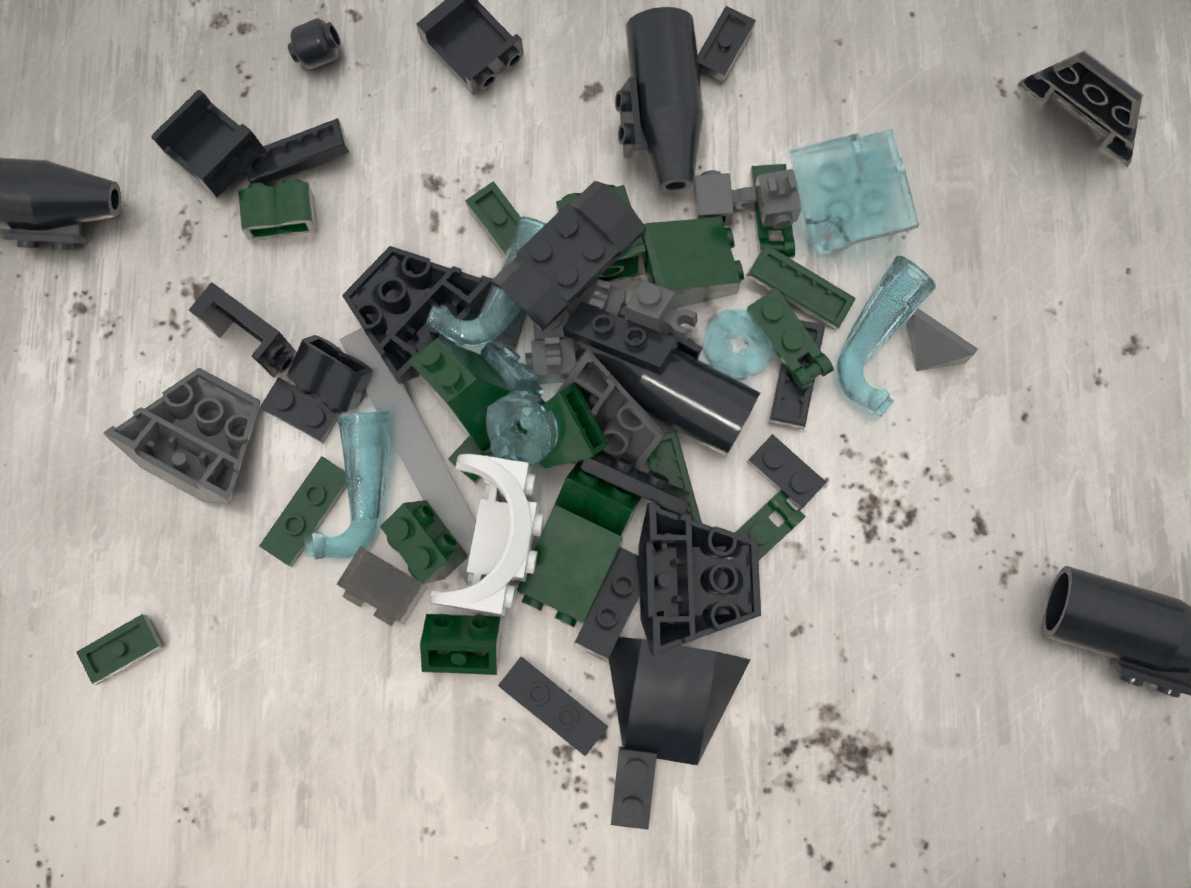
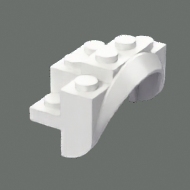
M461 454L457 457L455 470L479 475L485 478L484 484L486 485L483 499L480 498L468 561L467 588L450 592L432 590L429 604L456 608L468 613L478 614L480 612L504 617L505 609H512L515 598L516 586H511L510 582L514 583V580L526 582L527 573L534 574L538 552L532 550L534 536H541L544 514L538 513L539 507L536 502H530L526 499V496H533L536 475L530 474L529 463L483 455ZM499 498H505L508 503L499 502Z

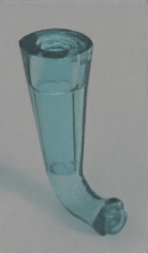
M520 217L500 271L517 256L516 252L546 223L530 217ZM493 286L487 303L477 318L468 321L460 320L454 317L446 306L441 305L438 307L434 305L429 313L426 325L432 327V332L442 334L459 345L480 346L498 337L516 317L521 308L505 292Z
M903 256L895 257L875 287L852 327L837 362V380L845 395L855 403L865 407L870 414L874 415L876 413L880 417L885 414L895 400L890 397V393L886 389H876L867 383L863 375L864 366L909 315L936 289L934 280L918 265Z
M390 411L337 415L344 456L351 522L344 533L335 537L326 536L318 531L313 532L312 535H305L306 557H314V560L322 558H350L365 550L372 542L378 529L383 505L389 446Z

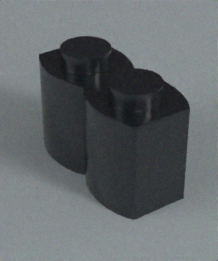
M313 335L302 339L287 377L295 383L298 390L307 394L315 393L330 410L347 412L358 406L373 370L359 359L344 353L330 341Z

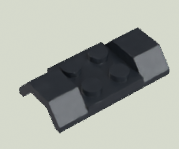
M594 181L571 204L567 203L517 251V256L491 280V283L497 289L505 292L543 332L646 231V227L633 208L607 184Z

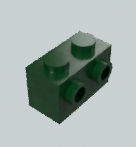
M578 461L565 478L554 505L622 536L631 522L642 497L583 471L581 468L583 462Z
M427 500L403 503L380 525V528L387 536L388 544L395 551L399 552L407 563L410 574L420 581L421 584L444 580L468 558V555Z
M426 614L420 640L422 672L497 675L501 648L500 617Z

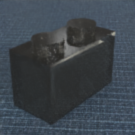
M361 546L336 584L345 589L342 597L359 607H362L364 602L376 608L373 615L390 626H393L395 621L405 625L428 588Z

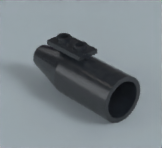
M675 7L652 8L637 13L626 23L630 77L623 87L617 91L615 97V108L617 112H620L621 120L618 130V141L623 145L624 158H631L635 152L645 153L658 189L663 192L675 193L688 190L693 186L704 120L693 16L686 10Z
M0 158V229H9V233L3 232V239L17 240V247L40 248V241L51 242V249L74 250V243L87 244V237L81 236V224L117 217L120 212L121 191L118 183L47 160Z
M687 338L686 342L677 340L678 347L661 374L584 343H579L575 356L579 359L588 348L652 418L726 457L761 392L698 360L703 347L696 344L690 338Z
M1064 566L1059 571L1051 586L1043 615V633L1046 638L1112 657L1110 665L1120 674V679L1127 683L1143 686V683L1146 682L1156 685L1158 691L1172 697L1179 698L1181 693L1191 696V605L1175 597L1070 566Z

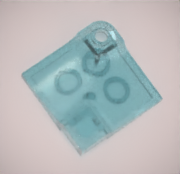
M893 129L859 137V133L789 150L809 243L815 251L829 254L848 249V247L856 243L919 227L903 159L899 155ZM823 232H829L833 238L828 242H824L819 236Z

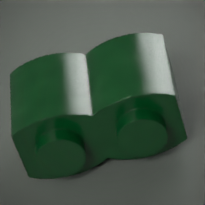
M290 178L282 181V184L275 186L253 183L248 185L247 188L238 191L241 228L247 239H268L280 235H298L317 230L313 192L308 182Z

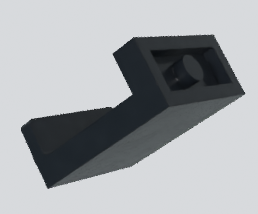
M444 0L416 23L420 40L472 95H475L481 89L489 88L496 80L497 75L506 68L514 67L524 54L522 38L518 34L512 36L478 0Z
M197 90L151 136L152 140L166 156L216 198L266 150L247 126L243 123L238 125L217 108L201 90Z
M213 282L208 285L190 307L189 311L219 338L223 336L234 322L261 342L252 354V358L273 378L279 372H285L292 364L293 355L296 350L277 329Z

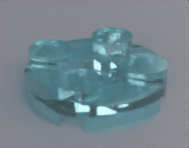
M726 309L722 311L719 316L709 323L704 334L702 347L709 366L738 381L746 380L748 377H753L757 373L759 374L764 371L773 355V349L747 311L743 309ZM737 337H741L744 339V343L748 345V349H741L739 353H735L732 351L733 345L728 342L730 339L736 340Z
M513 391L489 405L486 429L491 442V452L496 458L525 462L532 466L546 458L549 452L556 446L558 441V425L555 416L551 410L546 412L544 407L538 403L541 399L535 394L527 391ZM518 421L521 422L522 428L527 429V434H520L516 427Z

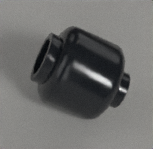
M315 18L292 29L290 35L291 43H288V51L296 63L301 62L304 67L313 70L334 61L338 57V49L341 48L342 44L339 34L332 23H326L320 18Z

